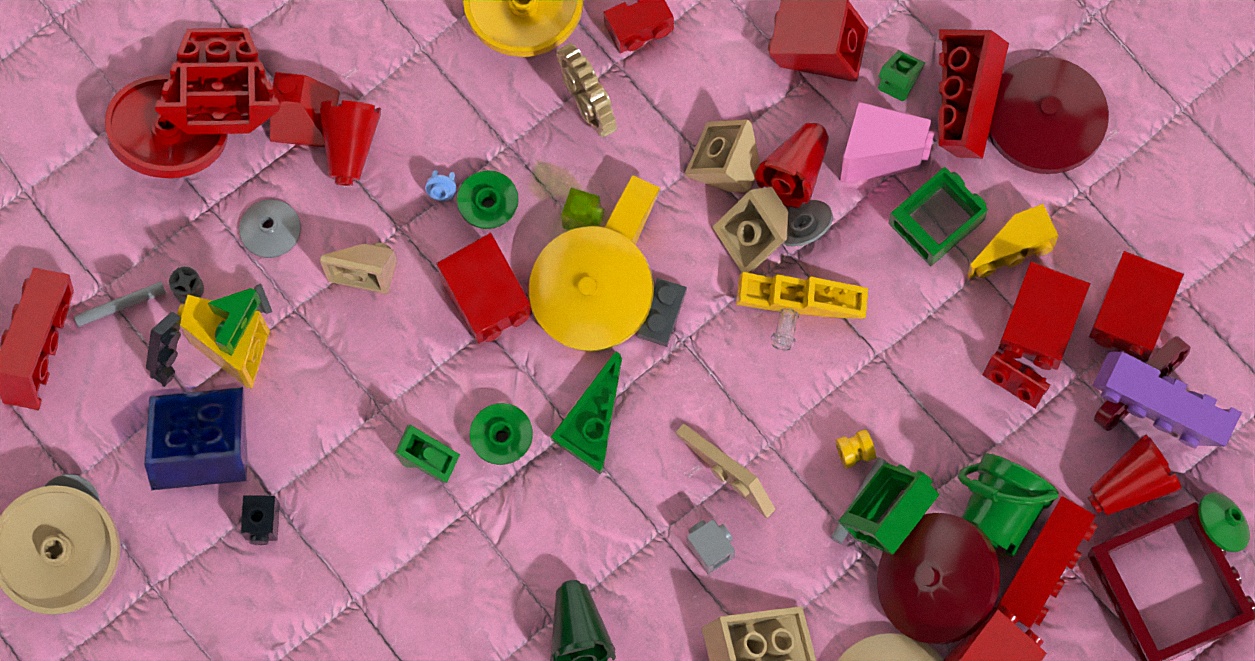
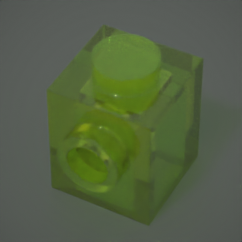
M571 187L561 213L562 227L572 230L580 227L600 226L605 208L601 207L600 196Z

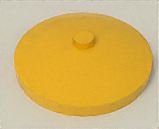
M463 0L467 22L477 38L489 48L515 57H530L544 54L561 45L577 27L584 0Z
M588 226L575 228L553 239L537 257L529 279L530 304L540 326L557 342L580 351L594 352L607 350L628 340L645 322L653 301V276L643 253L624 235L603 227Z

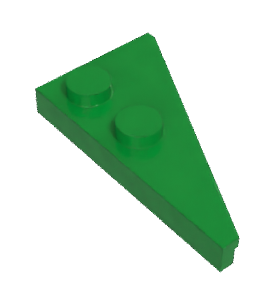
M615 351L551 436V441L599 474L603 472L622 365L621 354Z

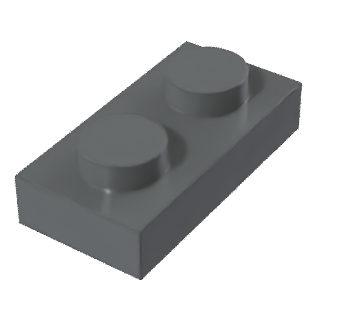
M657 278L652 305L645 322L638 331V338L668 347L687 292V287Z

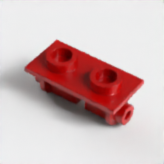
M996 351L990 358L982 375L1036 409L1043 395L1051 386V384L1046 382L1047 378L1042 377L1029 368L1023 374L1019 371L1023 364L1006 355L1007 353L1005 352L1001 354Z

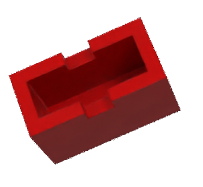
M637 0V3L630 6L623 2L603 11L604 25L620 54L627 50L635 51L653 38L661 39L674 29V16L665 0Z

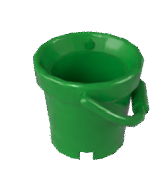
M989 453L983 455L980 463L961 469L958 474L960 482L972 492L962 518L969 520L979 527L991 541L995 551L999 545L1006 549L1004 555L1014 557L1020 544L1043 509L1050 508L1059 494L1052 484L1034 472L1008 459ZM977 471L980 474L978 480H971L966 476Z

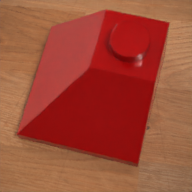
M275 72L273 94L275 99L277 98L279 101L280 110L270 117V141L325 148L320 103L333 100L332 106H338L339 90L306 75Z

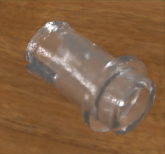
M786 308L780 310L776 332L771 335L774 348L788 351L791 349V346L795 345L794 332L797 320L799 319L798 312Z

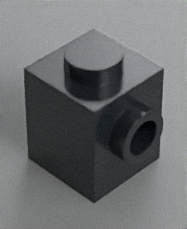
M243 495L241 534L245 540H249L250 544L267 545L269 541H278L280 503L276 496Z

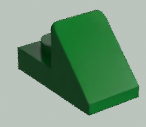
M898 50L882 66L878 76L882 78L878 89L900 101H905L923 70L925 62Z
M249 288L208 303L214 314L226 319V321L220 322L215 332V342L220 351L232 356L261 303L256 290Z
M407 425L394 452L404 467L418 468L444 483L448 482L460 456L459 453L412 425Z

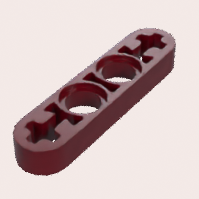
M1175 336L1146 364L1160 370V378L1169 376L1186 359L1191 347L1180 337ZM1107 400L1096 412L1094 421L1106 431H1110L1129 414L1127 411L1128 406L1121 402L1116 404Z

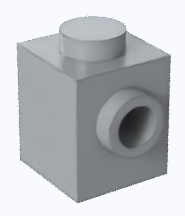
M714 519L707 523L703 520L689 529L688 532L690 534L687 536V545L708 575L735 558V549L730 543L733 538L723 524L718 526Z

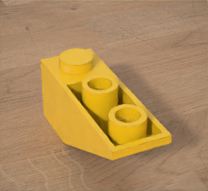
M1044 204L1014 214L970 264L967 274L969 279L975 276L985 278L995 273L999 267L1005 265L1014 267L1021 264L1028 256L1036 254L1037 257L1051 252L1057 242L1058 233Z

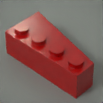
M939 29V40L942 41V52L939 53V65L942 66V81L939 82V93L942 95V107L939 108V146L955 157L983 159L1009 43L992 30Z
M33 268L30 278L24 280L21 300L19 304L14 305L9 330L6 329L3 332L1 338L0 396L4 404L34 410L40 409L42 399L38 398L40 384L47 385L50 375L47 372L49 355L55 356L59 339L57 328L63 329L74 293L69 274Z
M1061 496L999 602L997 609L1001 611L1006 607L1019 619L1018 622L1030 629L1033 623L1040 626L1049 609L1044 607L1050 595L1056 598L1066 582L1060 578L1065 568L1068 567L1073 570L1082 554L1077 551L1082 539L1089 542L1098 527L1093 522L1096 515Z

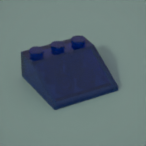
M243 387L149 397L144 465L151 491L247 481V439Z

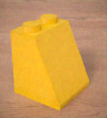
M187 295L185 304L179 306L177 315L181 317L180 328L189 343L246 388L252 389L270 333L261 312H255L231 356L220 351L215 342L216 329L220 322L226 321V319L212 312L208 303L213 300Z

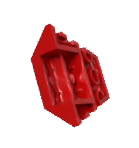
M248 28L187 29L178 49L176 62L171 66L169 79L162 88L161 99L157 100L155 105V112L186 134H250L280 110L279 101L274 97L273 87L266 78L265 68L258 59V52Z

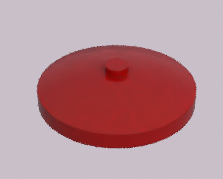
M166 74L140 78L120 89L112 98L106 110L105 135L114 155L132 170L157 178H180L198 173L214 163L226 146L228 134H186L155 112V105L157 100L161 99L164 83L168 81L170 76Z

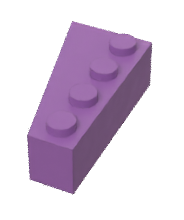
M1122 351L1108 352L1092 385L1102 391L1101 397L1116 404L1118 402L1128 406L1127 411L1130 414L1142 419L1146 416L1154 421L1153 426L1169 434L1171 431L1180 436L1179 441L1189 447H1226L1242 414L1241 411L1233 407L1221 409L1215 406L1217 399L1207 394L1202 395L1194 391H1185L1187 388L1186 383L1168 376L1160 378V370Z

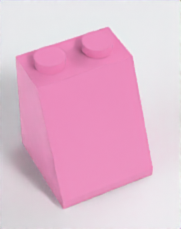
M859 102L843 157L840 181L851 182L919 171L921 161L928 162L935 132L929 131L931 120Z

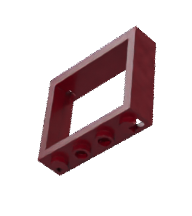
M1197 502L1094 546L1087 555L1140 661H1171L1243 629L1255 621V603L1249 595L1245 596L1240 586L1242 584L1241 577L1234 566L1230 567L1225 557L1226 551L1218 547L1203 529L1199 518ZM1189 519L1239 616L1158 651L1109 553Z

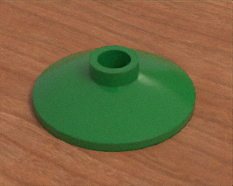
M490 170L480 171L469 176L462 183L457 194V205L461 216L472 226L481 229H494L506 224L514 216L519 202L516 186L511 179L500 172ZM487 200H492L494 205L486 208L483 206V203Z
M497 403L482 409L473 419L469 433L470 442L475 453L484 461L495 465H507L521 459L529 450L533 439L532 424L528 416L520 408L507 403ZM499 433H506L508 435L507 440L504 442H499L496 437Z
M1213 492L1204 496L1199 503L1198 512L1200 522L1208 537L1218 547L1228 552L1236 553L1246 548L1250 539V531L1247 520L1240 508L1223 494Z

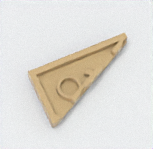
M683 424L675 432L688 447L711 467L710 470L717 479L723 483L725 481L729 483L741 497L745 498L764 517L768 518L776 510L757 476L687 425Z

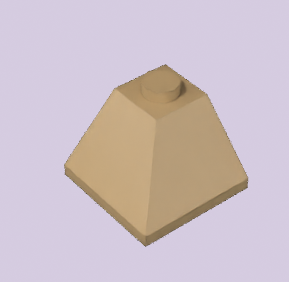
M748 119L706 122L685 175L727 192H749L755 182V170L760 164L752 123Z
M772 187L753 189L746 193L712 227L740 271L752 273L787 240L788 210Z
M373 243V245L360 244L321 256L320 262L328 282L388 294L397 258L390 246L383 243Z

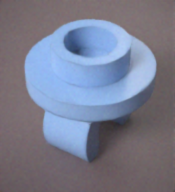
M434 170L432 177L426 183L425 189L427 194L437 201L451 200L455 196L457 189L454 172H450L449 177L438 175V171Z

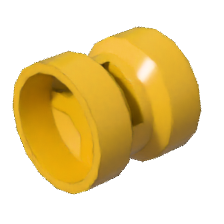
M866 429L856 432L855 436L850 438L843 436L835 439L836 448L845 469L854 467L857 462L862 460L868 462L876 459L875 448Z

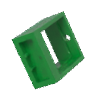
M944 167L890 213L888 224L931 267L985 221L988 209L986 208L985 201L978 194H972L965 187L963 179L956 172L951 173ZM942 188L971 218L942 243L938 244L910 215Z
M884 462L838 522L856 541L893 555L938 498L939 493L931 486L933 483L931 478L922 471L917 470L915 473L901 464L894 466ZM902 490H905L904 493H903V494L900 496V498L897 500V502H896V503L893 505V507L890 509V511L886 514V516H885V517L882 519V521L878 524L877 521H878V520L881 518V516L885 513V511H886V510L888 509V507L892 504V502L896 499V497L899 495V493H900Z

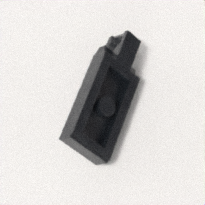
M170 312L150 333L146 369L150 371V378L161 383L163 387L174 377L175 370L171 365L178 356L176 351L177 343L181 336V332H179L181 317L174 312Z

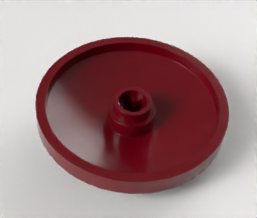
M1054 57L1027 59L1013 65L1002 73L989 137L999 153L1017 167L1039 174L1067 172L1088 161L1100 147L1109 122L1107 100L1097 81L1080 66Z
M947 513L924 514L893 555L884 551L881 555L877 572V590L881 606L894 627L913 640L929 644H950L960 641L975 632L985 622L997 600L1000 586V568L995 549L986 534L979 527L962 517Z

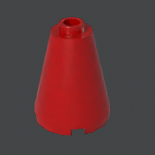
M333 100L322 101L320 103V115L329 178L335 179L336 185L353 186V181L360 180L381 116V108L375 109V105L356 101L342 100L339 106H332Z
M805 123L759 164L755 170V179L760 188H764V186L766 188L772 187L785 206L798 208L802 203L806 205L812 197L829 143V135L826 129L818 123Z
M1146 434L1089 488L1092 495L1087 498L1097 513L1103 511L1108 516L1175 493L1182 489L1175 473L1173 475L1170 474L1169 463L1159 448Z

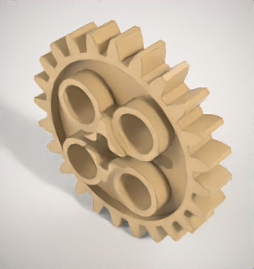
M571 42L556 50L558 53L556 56L559 59L558 63L562 68V79L571 97H575V103L584 120L591 124L593 130L602 138L617 131L616 119L612 114L610 98L602 84H599V78L596 76L589 60L582 56L580 50Z

